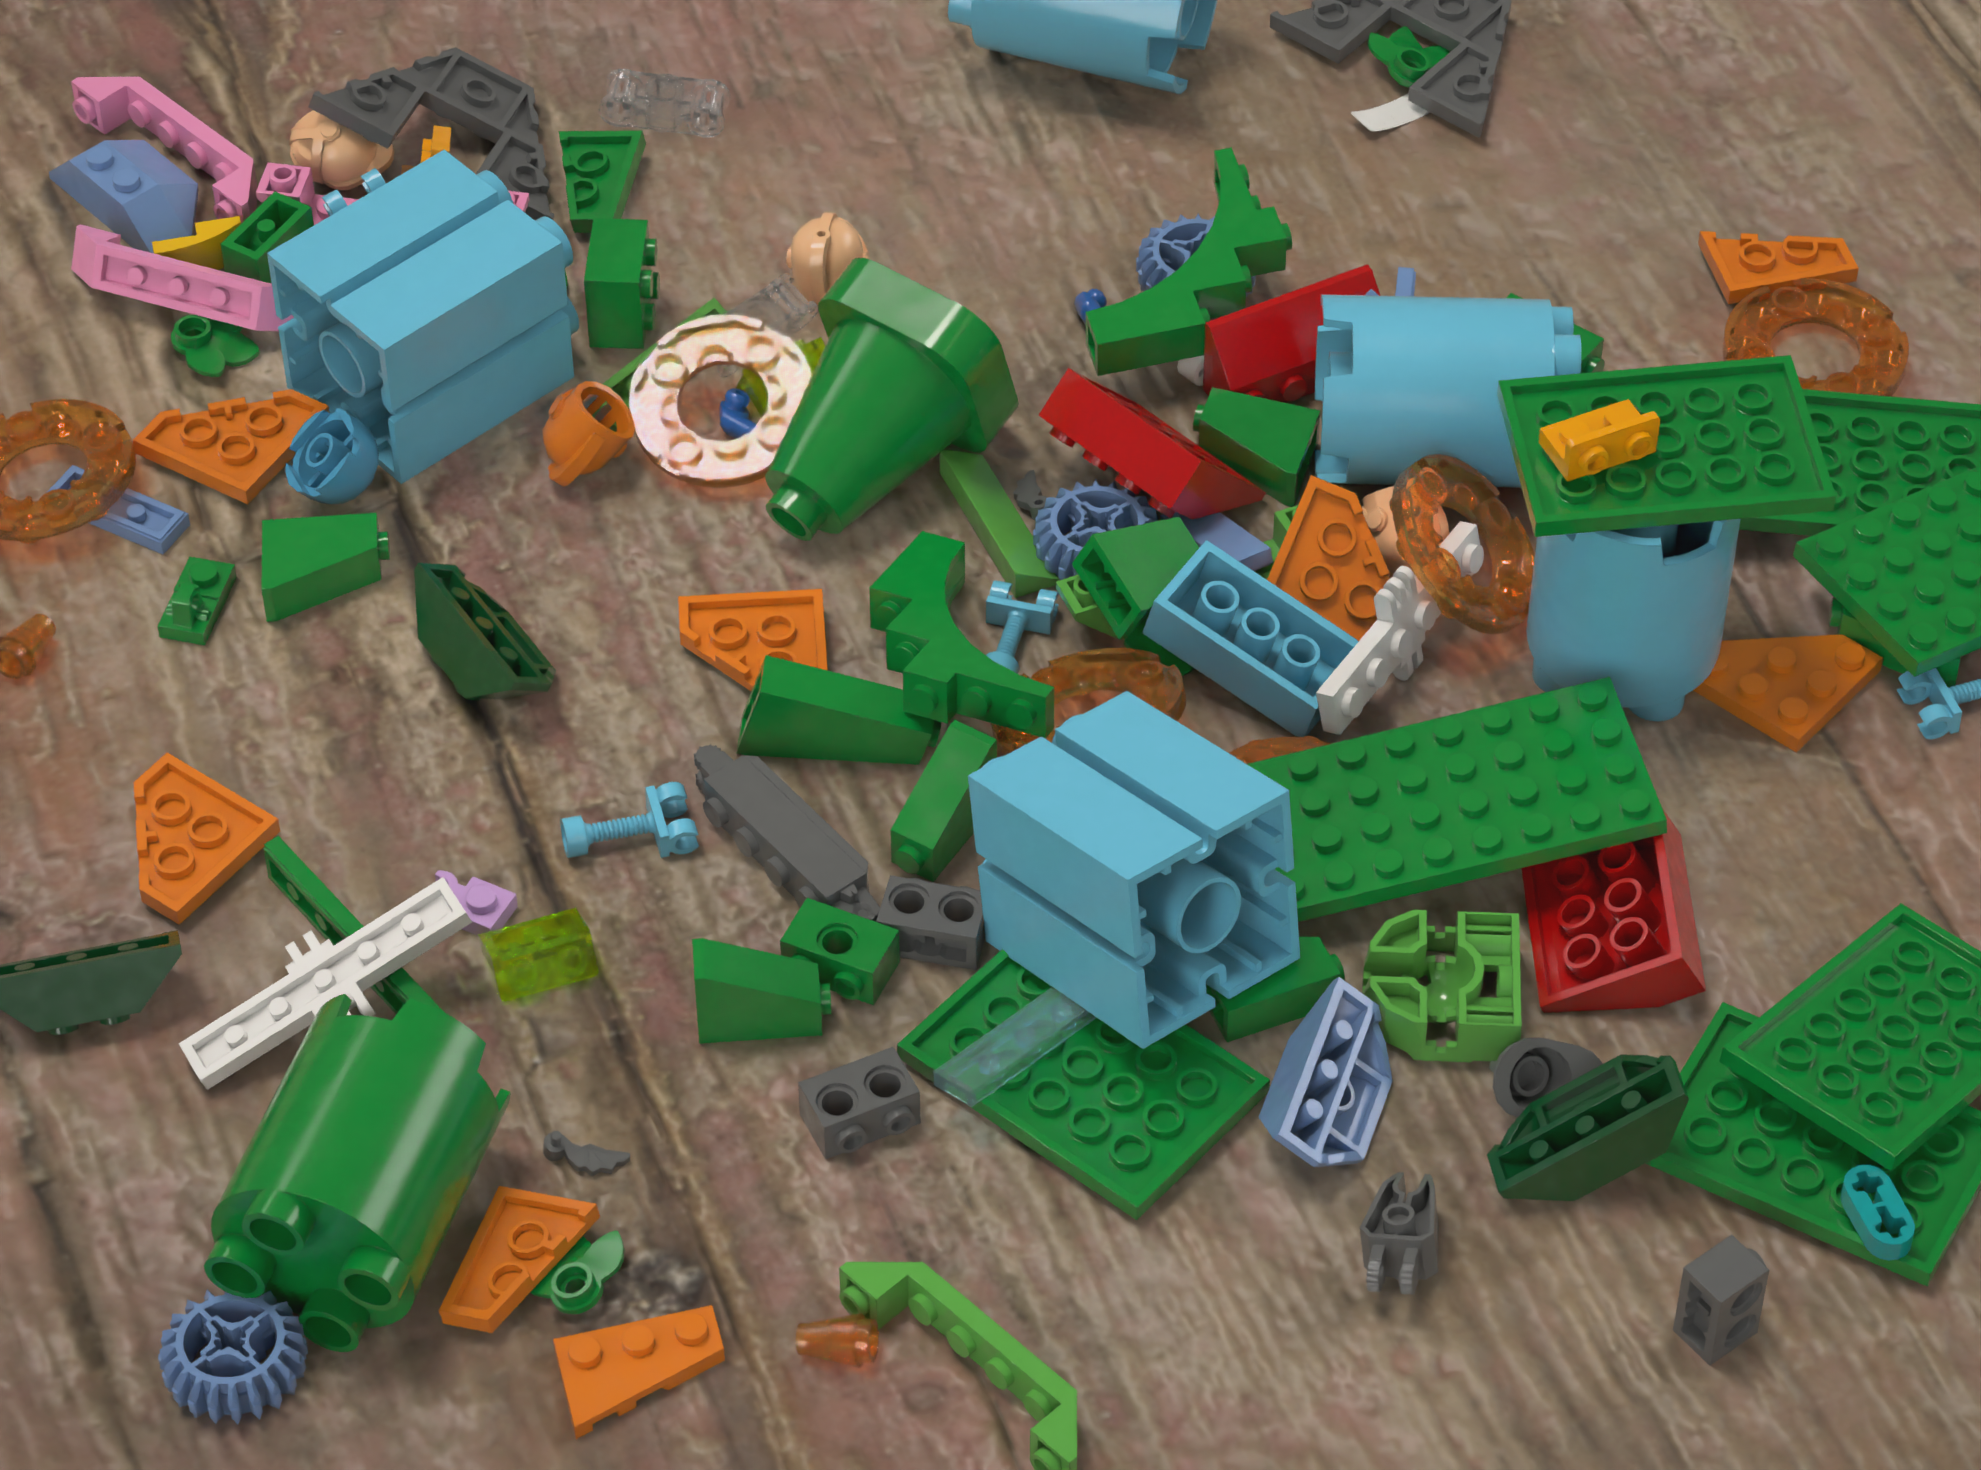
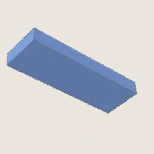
M74 465L45 494L47 506L162 555L190 526L188 513Z
M1178 512L1172 517L1181 518L1199 548L1207 540L1253 571L1273 563L1272 552L1269 546L1220 512L1194 520ZM1164 514L1160 515L1161 520L1170 519Z

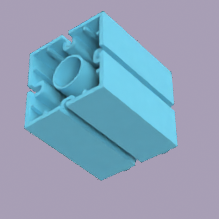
M445 149L267 253L276 316L281 320L290 315L294 317L278 327L287 388L329 405L330 414L336 412L335 408H342L361 421L372 431L379 449L378 465L400 484L574 378L571 335L579 329V318L575 307L567 296L565 268L573 262V251L566 234L551 218L543 216L533 220L514 205L506 186L494 173L484 170L476 175Z
M1125 691L1084 714L1069 718L1060 727L1055 729L1052 743L1041 736L1005 756L990 760L981 769L968 775L976 853L985 858L983 864L978 866L986 942L999 951L1003 949L1012 960L1142 1049L1216 1007L1215 998L1206 993V984L1230 999L1300 959L1296 885L1294 881L1275 870L1277 867L1285 872L1294 869L1289 790L1132 693Z

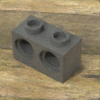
M890 875L876 922L899 930L900 957L977 970L985 941L980 890L967 886L957 887L927 882L918 878H903Z
M894 1047L798 1082L800 1116L825 1160L842 1153L854 1152L863 1145L883 1137L904 1133L912 1126L921 1123L920 1091Z
M1730 1235L1683 1267L1673 1331L1709 1366L1758 1332L1769 1269L1766 1267L1761 1256L1753 1249L1746 1248L1733 1235Z

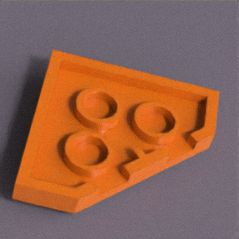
M288 389L273 392V399L246 403L245 397L213 402L208 403V410L184 415H181L180 408L162 411L133 439L135 454L248 505L286 466V463L295 456L296 452L289 448L302 425L317 412L325 410L330 413L329 405L295 390Z
M1311 475L1267 580L1360 641L1377 620L1374 596L1380 589H1383L1384 584L1390 578V572L1375 537L1373 538L1356 493Z
M822 589L678 596L680 644L750 691H752L765 655L828 670Z
M1843 634L1722 640L1719 656L1709 676L1693 691L1797 753L1881 671L1883 657Z
M168 752L133 782L136 804V839L141 900L144 904L178 925L264 847L266 842L272 840L281 832L277 817Z

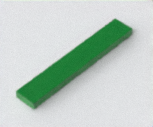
M279 836L264 844L263 850L268 878L326 940L329 939L333 946L364 927ZM403 967L371 986L395 1014L399 1012L409 998L443 1011Z

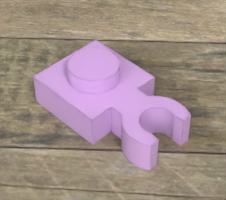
M438 870L435 874L436 881L444 877L472 921L462 930L493 941L518 907L517 895L476 877H472L468 884L463 886L458 884L457 878L452 873Z

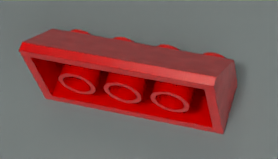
M1366 264L1206 322L1203 390L1209 396L1212 387L1287 403L1314 393L1317 327L1323 325L1321 295H1365L1372 289L1381 296L1370 266Z

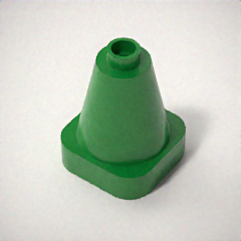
M866 258L853 259L818 303V311L828 337V342L765 475L766 483L774 494L765 506L767 513L783 530L804 541H810L818 530L830 534H839L951 443L970 452L980 453L985 451L1019 405L1002 345L985 322L961 304L880 263Z

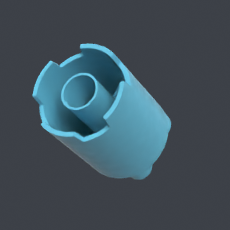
M949 0L948 18L950 22L967 25L972 28L974 42L980 48L1181 94L1186 90L1188 80L1167 74L1178 48L1205 49L1218 0Z
M1321 295L1323 325L1317 327L1315 400L1322 401L1323 408L1321 450H1315L1314 457L1315 477L1332 484L1400 485L1411 482H1430L1436 486L1522 488L1497 396L1498 380L1581 373L1580 335H1573L1572 307H1554L1549 299Z
M1741 519L1537 537L1527 620V640L1534 658L1532 677L1536 685L1543 691L1548 692L1610 677L1621 706L1629 708L1638 717L1649 721H1666L1677 716L1684 706L1685 695L1693 691L1709 676L1719 656Z

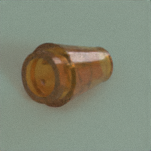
M34 614L31 618L0 637V673L10 679H20L31 675L35 671L52 637L56 634V626L49 617L44 614Z
M862 1313L810 1321L809 1323L800 1322L796 1331V1350L798 1355H808L809 1357L861 1368L864 1362L874 1363L877 1358L879 1347L878 1324L875 1319H865Z

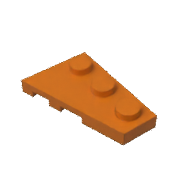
M1700 231L1698 245L1728 304L1857 281L1859 268L1843 238L1788 235L1783 242L1758 241V234L1741 233L1740 240L1717 239L1716 232Z
M499 1186L438 1310L443 1324L493 1333L600 1218L597 1204Z
M712 1305L553 1339L554 1351L576 1439L593 1431V1424L615 1412L618 1416H621L637 1407V1400L660 1388L669 1391L725 1361L724 1346Z

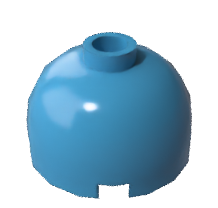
M335 408L336 412L331 414L325 410L315 413L299 429L289 448L296 452L293 458V465L291 466L286 463L285 466L289 485L297 492L319 503L343 504L355 499L372 483L378 467L379 449L372 431L355 416L342 408Z

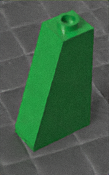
M765 655L741 717L736 753L749 756L919 765L926 748H934L936 746L941 722L904 712L903 689Z

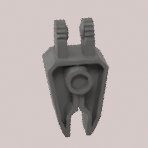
M1404 1172L1392 1175L1380 1186L1360 1226L1363 1263L1367 1269L1366 1286L1368 1291H1382L1385 1277H1393L1399 1281L1401 1294L1414 1295L1419 1279L1426 1280L1438 1273L1439 1225L1435 1186L1430 1174L1424 1175L1418 1189L1408 1192L1407 1198Z

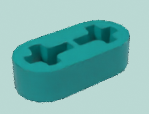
M1857 1165L1851 1168L1845 1175L1840 1199L1864 1246L1872 1255L1883 1260H1898L1906 1256L1911 1249L1915 1224L1890 1177L1876 1166ZM1858 1187H1863L1865 1190L1856 1192ZM1876 1192L1874 1202L1871 1201L1868 1193ZM1882 1222L1888 1232L1879 1233ZM1899 1233L1898 1238H1892L1890 1235Z

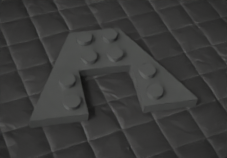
M1314 0L1309 9L1284 16L1278 11L1271 13L1270 28L1339 64L1364 43L1371 32H1377L1388 21L1391 20L1401 26H1407L1412 32L1451 51L1409 87L1408 101L1479 138L1484 127L1512 0Z
M455 47L442 51L440 55L435 57L426 56L414 61L413 66L400 71L394 67L370 74V77L366 80L354 79L348 81L344 89L325 95L319 91L314 92L308 108L362 135L368 141L377 143L387 149L419 104L434 111L438 116L469 129L478 137L495 143V146L476 172V175L484 170H488L503 182L508 191L529 193L530 200L525 213L533 220L543 216L554 219V213H551L549 210L547 192L550 187L549 180L543 173L546 167L543 145L539 144L537 136L539 118L538 113L533 107L536 102L534 88Z

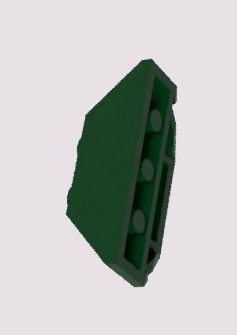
M417 564L414 570L418 639L431 654L433 662L440 666L451 679L456 691L460 695L476 701L480 699L503 700L548 692L556 673L555 668L502 605L481 587L467 581L464 578L466 574L456 565Z
M178 930L1 964L0 1010L35 1032L48 1030V1033L51 1035L67 1034L77 1030L79 1024L98 1020L103 1025L125 1022L130 1019V1014L141 1012L182 955Z
M1620 1054L1531 1102L1509 1127L1500 1145L1495 1144L1487 1154L1499 1194L1504 1199L1576 1201L1666 1153L1689 1101L1675 1060L1671 1056L1660 1055L1657 1058L1648 1055Z

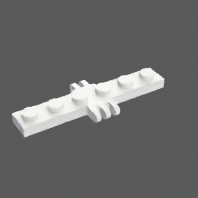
M1460 521L1415 575L1409 567L1400 566L1393 574V577L1389 578L1384 584L1383 589H1380L1374 596L1376 622L1316 692L1323 731L1341 735L1350 722L1360 715L1363 707L1375 692L1384 686L1392 672L1395 677L1405 681L1413 674L1414 669L1418 668L1423 662L1421 645L1425 641V632L1433 627L1438 616L1450 602L1456 599L1462 587L1482 566L1484 550L1480 546L1476 524Z
M442 877L334 946L329 939L320 944L312 930L302 935L311 949L304 955H302L294 941L285 946L293 959V962L285 966L289 973L287 976L180 1042L179 1045L198 1078L208 1090L311 1025L320 1007L336 996L346 994L352 1000L349 1010L357 1006L362 1015L374 1016L376 1013L363 994V991L463 929L472 921L444 877Z

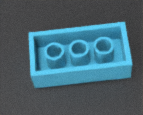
M1207 540L1154 600L1143 630L1144 635L1301 740L1305 739L1321 719L1316 692L1359 642Z

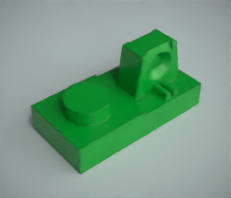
M190 556L157 626L159 637L205 646L237 578L235 564Z

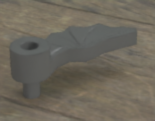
M1030 470L1023 479L1016 481L1018 487L1013 492L1014 499L1017 500L1018 506L1030 510L1032 519L1035 520L1038 510L1044 509L1047 497L1042 496L1041 489L1036 482L1035 471Z
M559 1131L549 1133L543 1143V1154L548 1160L559 1161L565 1156L568 1163L577 1172L586 1171L590 1176L600 1172L612 1174L615 1167L624 1166L630 1161V1153L606 1150L593 1144L579 1146L573 1144Z

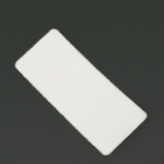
M1408 93L1384 105L1367 110L1354 111L1351 114L1368 130L1374 132L1402 126L1430 112L1408 101Z

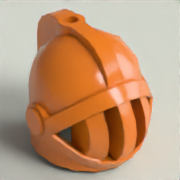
M585 381L558 395L550 406L549 418L542 430L543 443L548 458L552 460V463L548 466L549 477L563 487L568 486L578 475L592 474L604 467L612 458L619 457L625 451L628 441L635 433L634 419L629 408L622 398L610 387L599 382ZM607 401L608 403L593 417L592 415ZM615 422L617 425L616 432L609 429Z

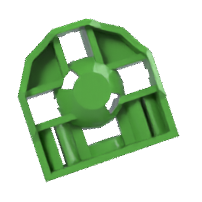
M1414 909L1386 920L1370 941L1364 962L1362 993L1379 1005L1382 1021L1378 1024L1385 1042L1406 1051L1414 1060L1471 1062L1496 1061L1507 1046L1519 1041L1522 1028L1519 914L1458 911L1456 927L1445 926V932L1440 933L1435 932V926H1427V910ZM1426 951L1454 952V957L1446 955L1445 962H1435V955L1426 956ZM1484 971L1497 972L1496 998L1480 997ZM1427 975L1429 984L1426 986L1419 984L1417 979ZM1427 1022L1436 1024L1455 1022V1041H1446V1047H1437L1436 1040H1426Z

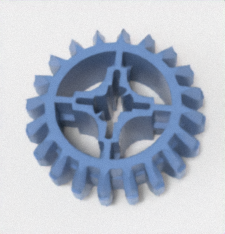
M1198 213L1195 219H1186L1180 214L1178 221L1175 223L1163 220L1160 228H1150L1147 238L1142 239L1139 247V257L1136 258V272H1138L1140 290L1146 291L1177 271L1199 248L1212 227L1215 216L1210 220L1201 219ZM1256 276L1251 277L1252 292L1256 283Z
M1096 479L1092 486L1087 487L1076 481L1073 491L1059 488L1056 498H1046L1044 509L1038 510V515L1035 518V529L1033 530V544L1036 547V556L1038 559L1045 561V569L1051 573H1056L1060 580L1078 575L1072 566V562L1092 534L1158 521L1156 509L1149 507L1146 496L1135 497L1136 495L1127 488L1122 491L1119 490L1115 481L1108 487L1100 486Z
M207 1289L204 1302L199 1304L187 1299L186 1314H172L171 1329L162 1331V1348L159 1349L160 1354L158 1355L160 1369L163 1370L162 1378L164 1385L168 1388L169 1392L173 1393V1398L179 1407L188 1405L190 1412L193 1413L195 1418L208 1411L210 1419L215 1424L224 1415H231L232 1420L238 1425L242 1414L252 1412L260 1420L263 1406L270 1405L280 1409L282 1402L281 1394L295 1395L296 1379L304 1377L308 1347L306 1339L303 1338V1325L299 1323L298 1316H293L292 1309L287 1301L277 1303V1299L271 1290L260 1297L242 1298L227 1292L224 1295L215 1297ZM205 1344H207V1346H206L203 1350L200 1351L201 1357L198 1358L197 1360H195V1361L192 1363V1361H193L195 1355L197 1354V1352H198ZM275 1345L267 1360L260 1364L259 1362L266 1357L265 1351Z

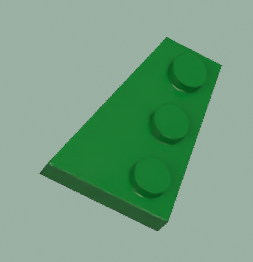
M559 131L563 153V168L567 184L566 193L569 216L574 233H591L593 218L621 219L646 146L643 131Z

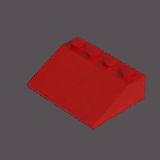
M1070 368L1067 369L1038 415L1053 426L1049 432L1050 435L1073 448L1075 443L1081 445L1086 449L1082 454L1084 459L1103 471H1106L1108 466L1119 472L1115 481L1138 495L1142 489L1152 496L1148 504L1169 518H1172L1178 512L1194 520L1262 501L1266 495L1265 491L1136 401Z
M1665 811L1664 814L1667 819V833L1521 868L1539 1004L1544 1013L1658 1008L1706 991L1682 838Z

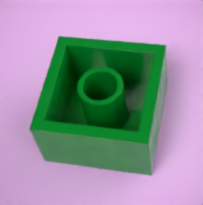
M593 218L584 276L589 347L644 349L646 331H654L655 303L650 302L651 299H659L660 274L659 272H653L651 266H656L658 246L657 239L649 238L648 220Z

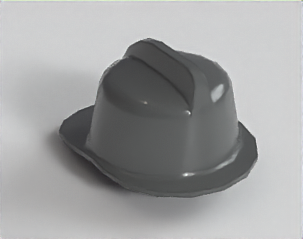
M1535 1037L1524 1038L1507 1046L1496 1061H1490L1489 1069L1494 1073L1493 1090L1497 1103L1506 1113L1518 1118L1531 1102L1603 1063L1592 1051L1578 1045Z

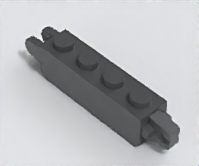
M717 745L699 746L697 752L694 753L695 766H697V770L700 769L695 774L696 786L705 795L703 809L707 818L715 827L724 828L734 838L738 849L746 857L752 856L760 863L772 883L777 887L783 886L795 898L799 908H801L806 898H810L876 922L880 907L869 893L868 861L758 756L743 755L733 760L724 751H721V748H717Z

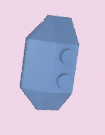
M104 140L49 171V177L53 182L114 233L120 234L121 238L134 249L154 253L152 246L154 241L193 236L199 191L198 183L145 140Z
M1340 977L1331 982L1288 1039L1259 1114V1119L1273 1139L1313 1167L1358 1164L1364 1160L1393 1081L1386 1042L1378 1024L1382 1021L1379 1005Z

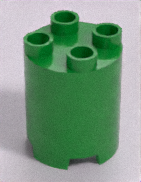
M346 994L336 996L320 1007L211 1218V1232L215 1244L204 1264V1271L210 1281L223 1291L242 1298H256L271 1290L277 1299V1303L287 1301L292 1312L300 1315L298 1318L299 1323L303 1325L304 1335L323 1348L336 1352L353 1351L357 1348L366 1328H377L393 1324L409 1312L510 1101L511 1092L500 1089L497 1096L494 1097L487 1082L478 1072L486 1043L457 1019L433 1006L412 998L405 1002L393 1020L364 1015H347L352 1000Z

